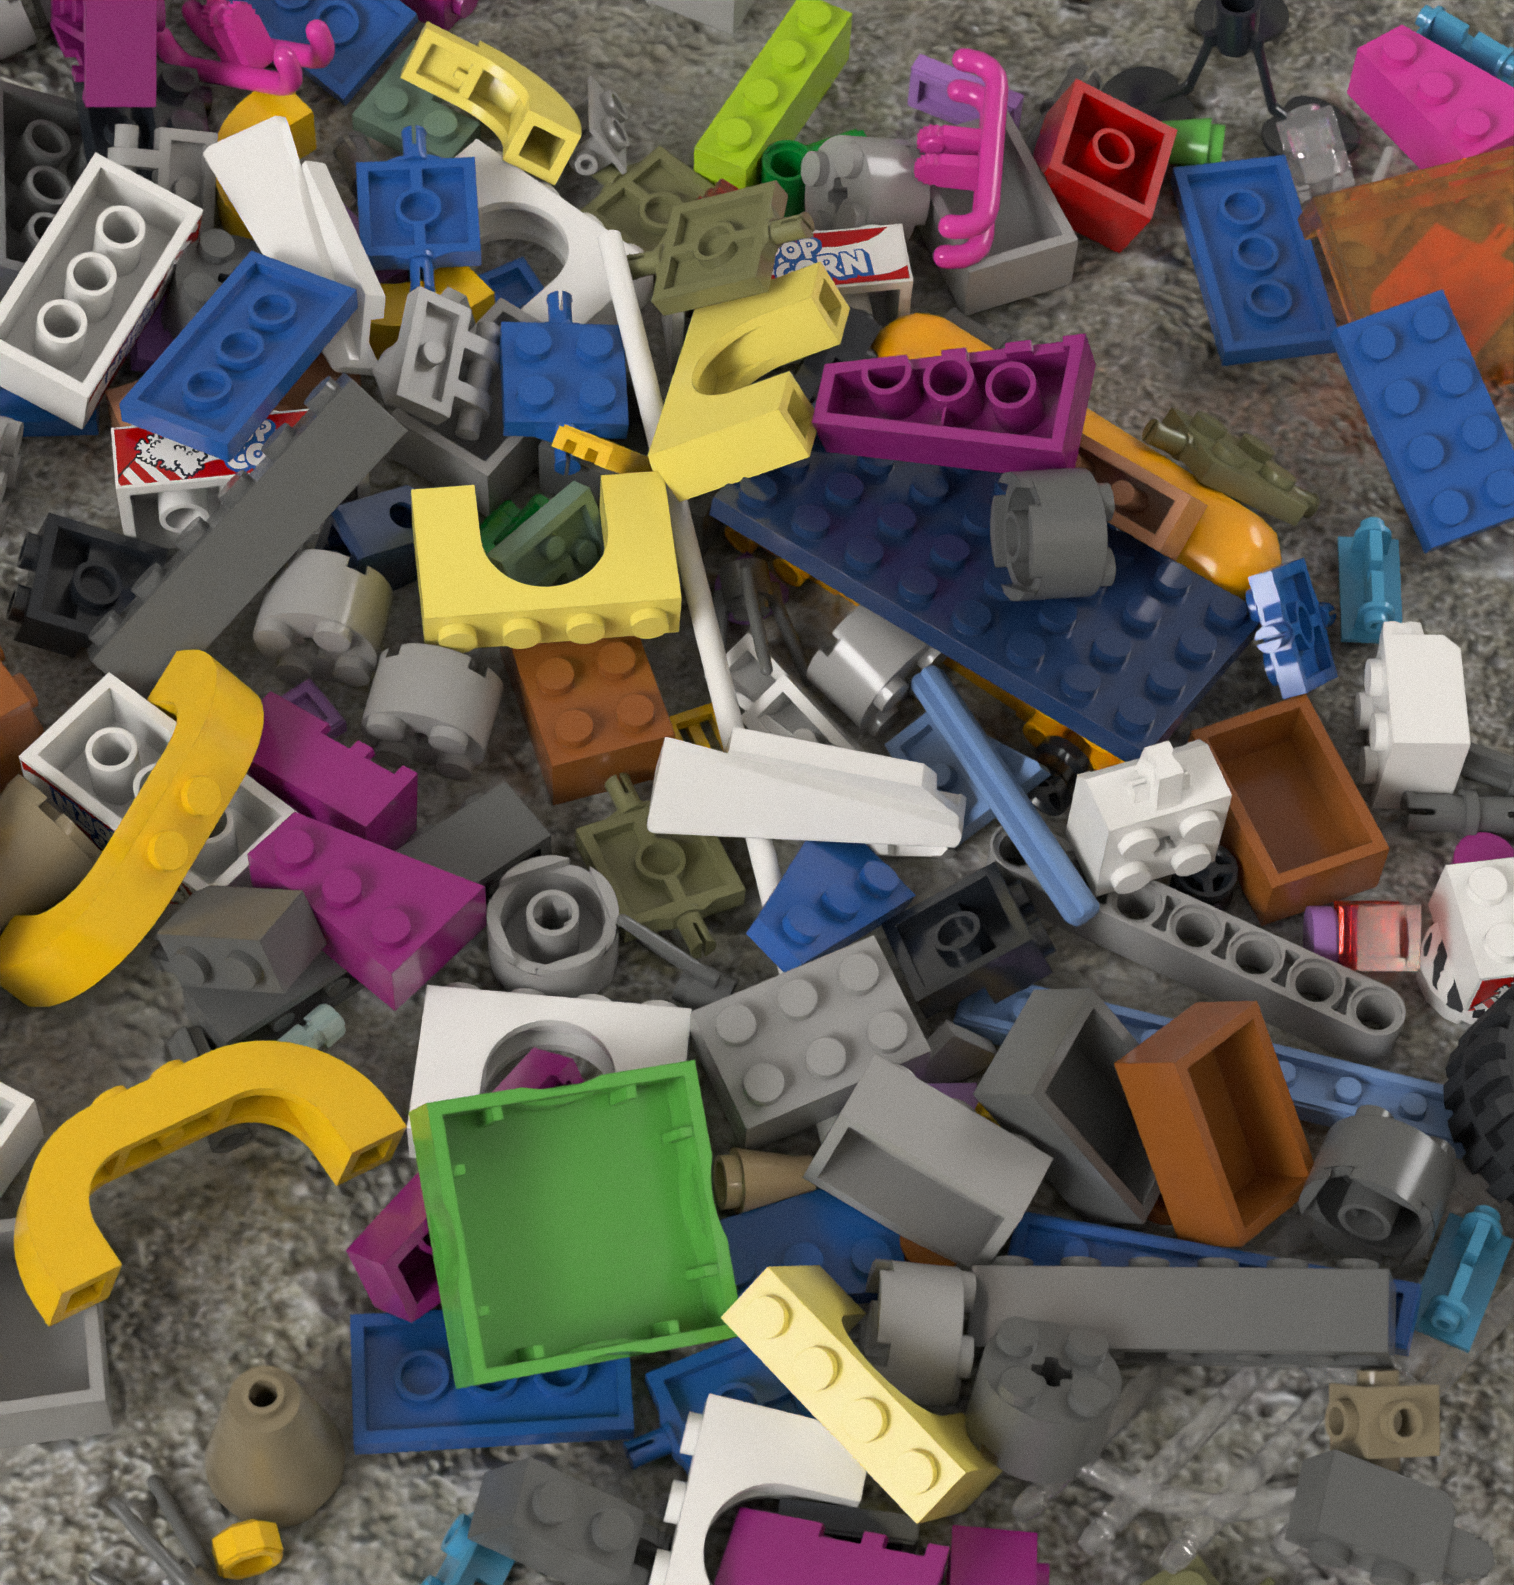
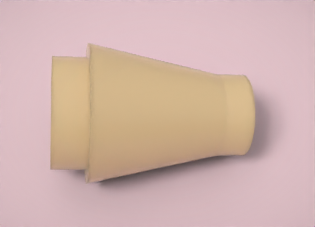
M733 1147L728 1155H717L713 1166V1185L719 1208L734 1209L736 1214H740L816 1190V1185L802 1178L813 1158L811 1155L794 1156Z

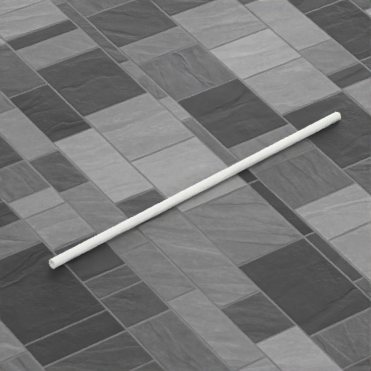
M608 230L602 232L597 237L650 449L664 404L622 236L617 230ZM665 482L676 560L723 750L725 751L732 728H744L688 500L679 502ZM745 838L763 907L782 878L773 840ZM777 966L779 975L782 974V973H784V972ZM838 1115L816 1124L821 1144Z

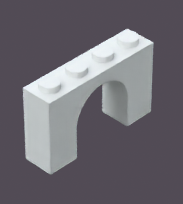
M478 139L473 141L455 158L475 157L481 245L500 239L530 241L551 251L564 266L560 274L521 310L543 323L548 322L547 295L554 291L559 292V310H561L562 291H566L572 295L573 322L580 324L618 325L597 237L602 232L608 231L602 222L593 214L583 213L561 198L557 190L550 184L538 182L520 168L502 160L503 152L494 151ZM623 241L626 256L628 254L644 252L637 245L627 244ZM653 275L633 280L640 310L652 300Z
M463 982L449 983L445 986L427 985L409 1111L429 1102L487 1093L495 1076L507 1064L528 1054L533 1048L575 1054L591 1062L603 1074L688 1061L692 1008L677 1007L675 1004L663 1000H649L642 1004L613 1002L607 997L597 994H584L576 998L546 996L541 991L530 988H519L511 992L480 990L472 984ZM408 1116L409 1157L416 1158L410 1118Z
M709 1393L703 1413L699 1414L689 1411L680 1453L692 1456L687 1482L673 1479L664 1516V1522L676 1524L671 1551L657 1548L648 1585H710L703 1558L705 1537L713 1523L730 1508L746 1501L762 1498L779 1500L780 1498L857 1508L861 1501L867 1471L817 1419Z

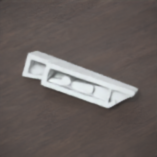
M273 116L207 147L203 152L205 160L263 255L357 289L358 308L322 350V353L331 368L336 372L374 376L371 368L379 360L376 359L369 344L371 320L384 318L386 296L326 164L305 160L301 166L286 117Z
M747 633L726 653L738 704L746 710L741 715L742 720L749 730L866 752L770 646L773 672L769 676H764L760 671L752 634ZM866 844L880 857H938L941 859H951L957 853L954 848Z
M733 727L724 752L665 737L655 770L647 828L650 832L659 834L955 848L959 845L962 838L967 798L963 794L938 791L937 773L923 763Z

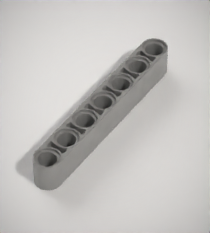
M1002 825L992 834L986 866L995 862L1007 884L1017 879L1021 881L1037 911L1034 914L1035 916L1221 1002L1257 1001L1265 1022L1353 1063L1365 1066L1378 1065L1386 1061L1393 1053L1404 1023L1406 1009L1404 1001L1399 994L1390 987L1156 880H1151L1141 889L1128 894H1118L1114 891L1095 897L1099 903V912L1084 925L1075 927L1064 921L1027 864L1016 866L1005 861L1009 858H1016L1025 862ZM1053 834L1090 889L1070 842ZM1132 911L1140 914L1144 919L1133 920L1121 913ZM1180 939H1195L1202 943L1203 946H1188ZM1239 966H1254L1262 971L1263 974H1250ZM1308 992L1315 994L1322 999V1002L1308 1001L1300 996L1299 993ZM1359 1020L1374 1021L1383 1030L1369 1029L1362 1025Z

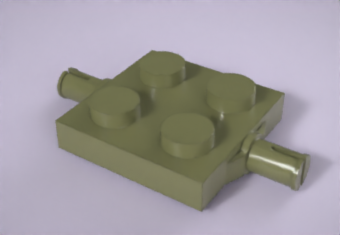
M659 145L640 162L628 165L627 172L623 175L612 163L591 174L590 176L604 187L600 194L580 211L593 214L602 222L607 230L619 231L624 242L635 244L645 252L653 250L659 245L668 229L674 205L723 194V192ZM656 274L653 275L654 283H656Z
M776 180L674 205L668 229L659 245L653 250L627 255L632 280L656 274L657 278L651 302L663 316L766 293L769 291L778 248L784 243L812 238L814 235L812 232L815 231L814 222L808 212L784 218L788 194Z
M1171 407L1162 422L1152 419L1146 424L1142 433V441L1147 445H1152L1169 453L1171 458L1182 461L1190 468L1200 483L1295 527L1302 516L1310 518L1316 513L1320 503L1319 496L1316 493H1311L1296 486V478L1272 460L1275 454L1274 450L1259 438L1244 433L1242 438L1239 439L1228 434L1227 428L1221 422L1204 412L1197 411L1194 417L1173 407Z
M620 773L619 780L616 774L606 781L604 786L612 798L617 811L604 820L576 828L575 845L588 871L590 866L608 880L617 897L619 915L626 914L655 933L663 930L679 929L693 958H701L702 951L704 956H708L716 949L717 944L703 919L709 915L743 905L746 892L743 883L718 836L650 832L647 828V820L651 800L641 801L629 774ZM619 926V932L625 943L638 939L635 935Z

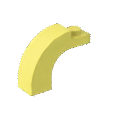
M428 21L426 22L401 71V78L458 106L479 119L502 142V160L555 186L582 136L581 122L572 107L544 80L506 54L482 41H479L476 46Z

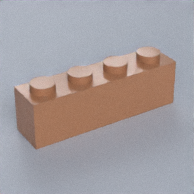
M1082 433L1075 468H1086L1092 473L1097 483L1107 482L1110 484L1113 490L1115 509L1113 518L1109 523L1176 560L1208 505Z

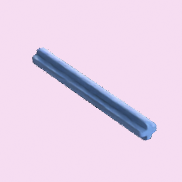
M934 665L925 667L911 679L912 691L1064 921L1075 927L1084 925L1099 912L1098 901L944 670Z

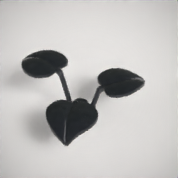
M1201 0L1195 9L1194 23L1199 33L1204 36V41L1187 79L1182 84L1178 85L1177 79L1163 69L1141 66L1127 69L1113 76L1101 89L1102 92L1159 121L1192 119L1194 116V105L1185 96L1194 90L1213 47L1217 46L1221 54L1232 58L1245 56L1250 50H1253L1267 109L1274 116L1265 121L1261 129L1262 142L1272 155H1285L1288 163L1312 165L1350 155L1360 148L1361 139L1356 127L1344 113L1327 101L1301 95L1290 99L1284 108L1277 102L1264 51V43L1276 39L1288 27L1289 11L1283 0Z

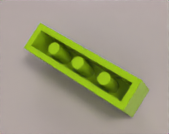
M796 0L694 147V171L723 193L760 184L763 152L776 141L795 140L849 60L853 13L822 0Z

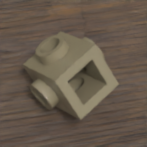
M1368 1368L1356 1369L1357 1382L1329 1383V1404L1325 1412V1426L1330 1437V1451L1336 1449L1390 1471L1400 1470V1458L1440 1456V1395L1438 1384L1399 1380L1398 1369Z

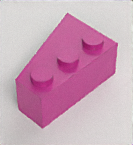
M1400 25L1357 48L1347 94L1454 205L1514 172V87L1404 25Z

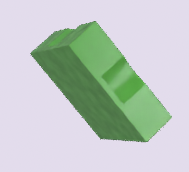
M695 1060L603 1074L584 1083L547 1089L522 1087L429 1102L409 1111L456 1389L738 1337L721 1319L725 1312L737 1301L738 1295L727 1236L721 1226L713 1200L711 1184L712 1152Z

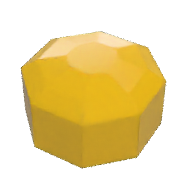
M250 1519L234 1523L219 1532L212 1539L211 1550L218 1576L223 1578L241 1580L260 1575L278 1565L283 1559V1546L277 1525L274 1522Z

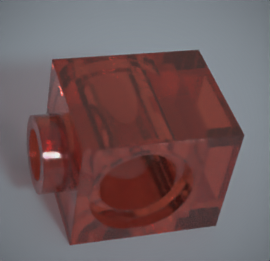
M1334 900V909L1338 916L1340 934L1337 963L1355 971H1420L1422 905L1397 900Z

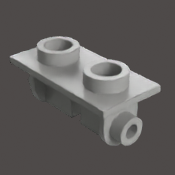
M592 75L588 78V96L572 106L581 122L582 136L569 159V164L578 174L591 175L613 162L623 175L627 172L626 147L630 145L625 132V120L628 119V114L618 95L612 89L604 92Z

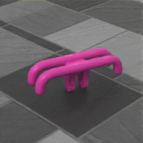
M188 0L182 6L183 18L191 31L201 42L217 52L221 62L191 56L178 44L167 27L164 28L163 32H157V53L160 58L167 64L197 69L200 82L277 96H288L297 92L303 82L301 67L310 69L324 68L328 66L335 55V43L324 21L314 19L307 24L305 32L310 45L270 38L259 15L255 14L256 9L252 8V4H247L244 1H233L230 4L231 1L206 0V5H202L197 0ZM271 62H274L278 72L264 68Z
M961 48L954 52L952 56L953 66L961 72L976 74L982 78L985 87L980 83L956 79L949 83L947 94L952 101L971 105L978 111L980 116L979 129L929 124V126L919 129V133H917V149H920V153H925V155H921V158H917L914 166L915 178H918V182L921 181L923 184H929V186L936 185V187L974 191L971 213L966 215H945L938 223L939 233L943 237L948 239H969L961 245H940L935 249L933 253L934 263L943 269L967 268L979 263L989 253L994 240L995 221L1000 209L1009 89L1005 70L996 59L985 52L970 48Z

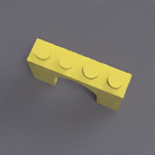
M821 261L772 279L769 291L766 293L694 309L648 453L652 470L660 473L679 502L722 488L727 483L739 482L743 477L751 478L810 457L816 436V430L812 424L814 408L791 372L788 371L763 381L752 383L775 368L841 344L850 308Z
M658 471L601 475L599 512L604 554L596 566L581 578L567 584L550 587L532 586L517 582L504 575L490 562L481 543L475 485L411 489L412 529L424 644L436 645L460 653H466L475 648L508 646L514 649H525L533 647L538 643L562 641L589 644L602 638L625 636L652 639L665 633L679 632L682 596L666 484Z
M820 1265L767 1267L725 1312L721 1319L916 1524L964 1512L1002 1472L1001 1469L996 1467L999 1457L989 1451L983 1444L980 1452L972 1444L966 1431L965 1415L963 1413L940 1416L923 1409L897 1390L867 1361L848 1336V1333L866 1313Z

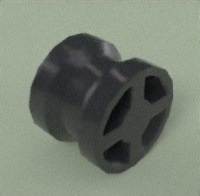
M1048 736L1037 746L1036 758L1034 760L1047 767L1051 776L1026 795L1040 812L1050 816H1059L1071 805L1077 775L1088 771L1093 772L1094 770L1087 756L1075 744L1059 736Z
M1219 845L1214 862L1192 875L1178 876L1176 873L1173 874L1169 887L1226 912L1231 904L1233 889L1238 878L1239 868L1236 859L1227 848ZM1195 880L1202 885V890L1194 885Z

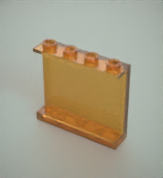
M1514 145L1312 198L1297 220L1305 240L1319 238L1349 323L1443 289L1483 382L1496 380L1498 386L1514 383Z

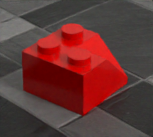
M1076 78L1046 113L1033 158L1044 173L1072 229L1121 253L1152 220L1177 130Z

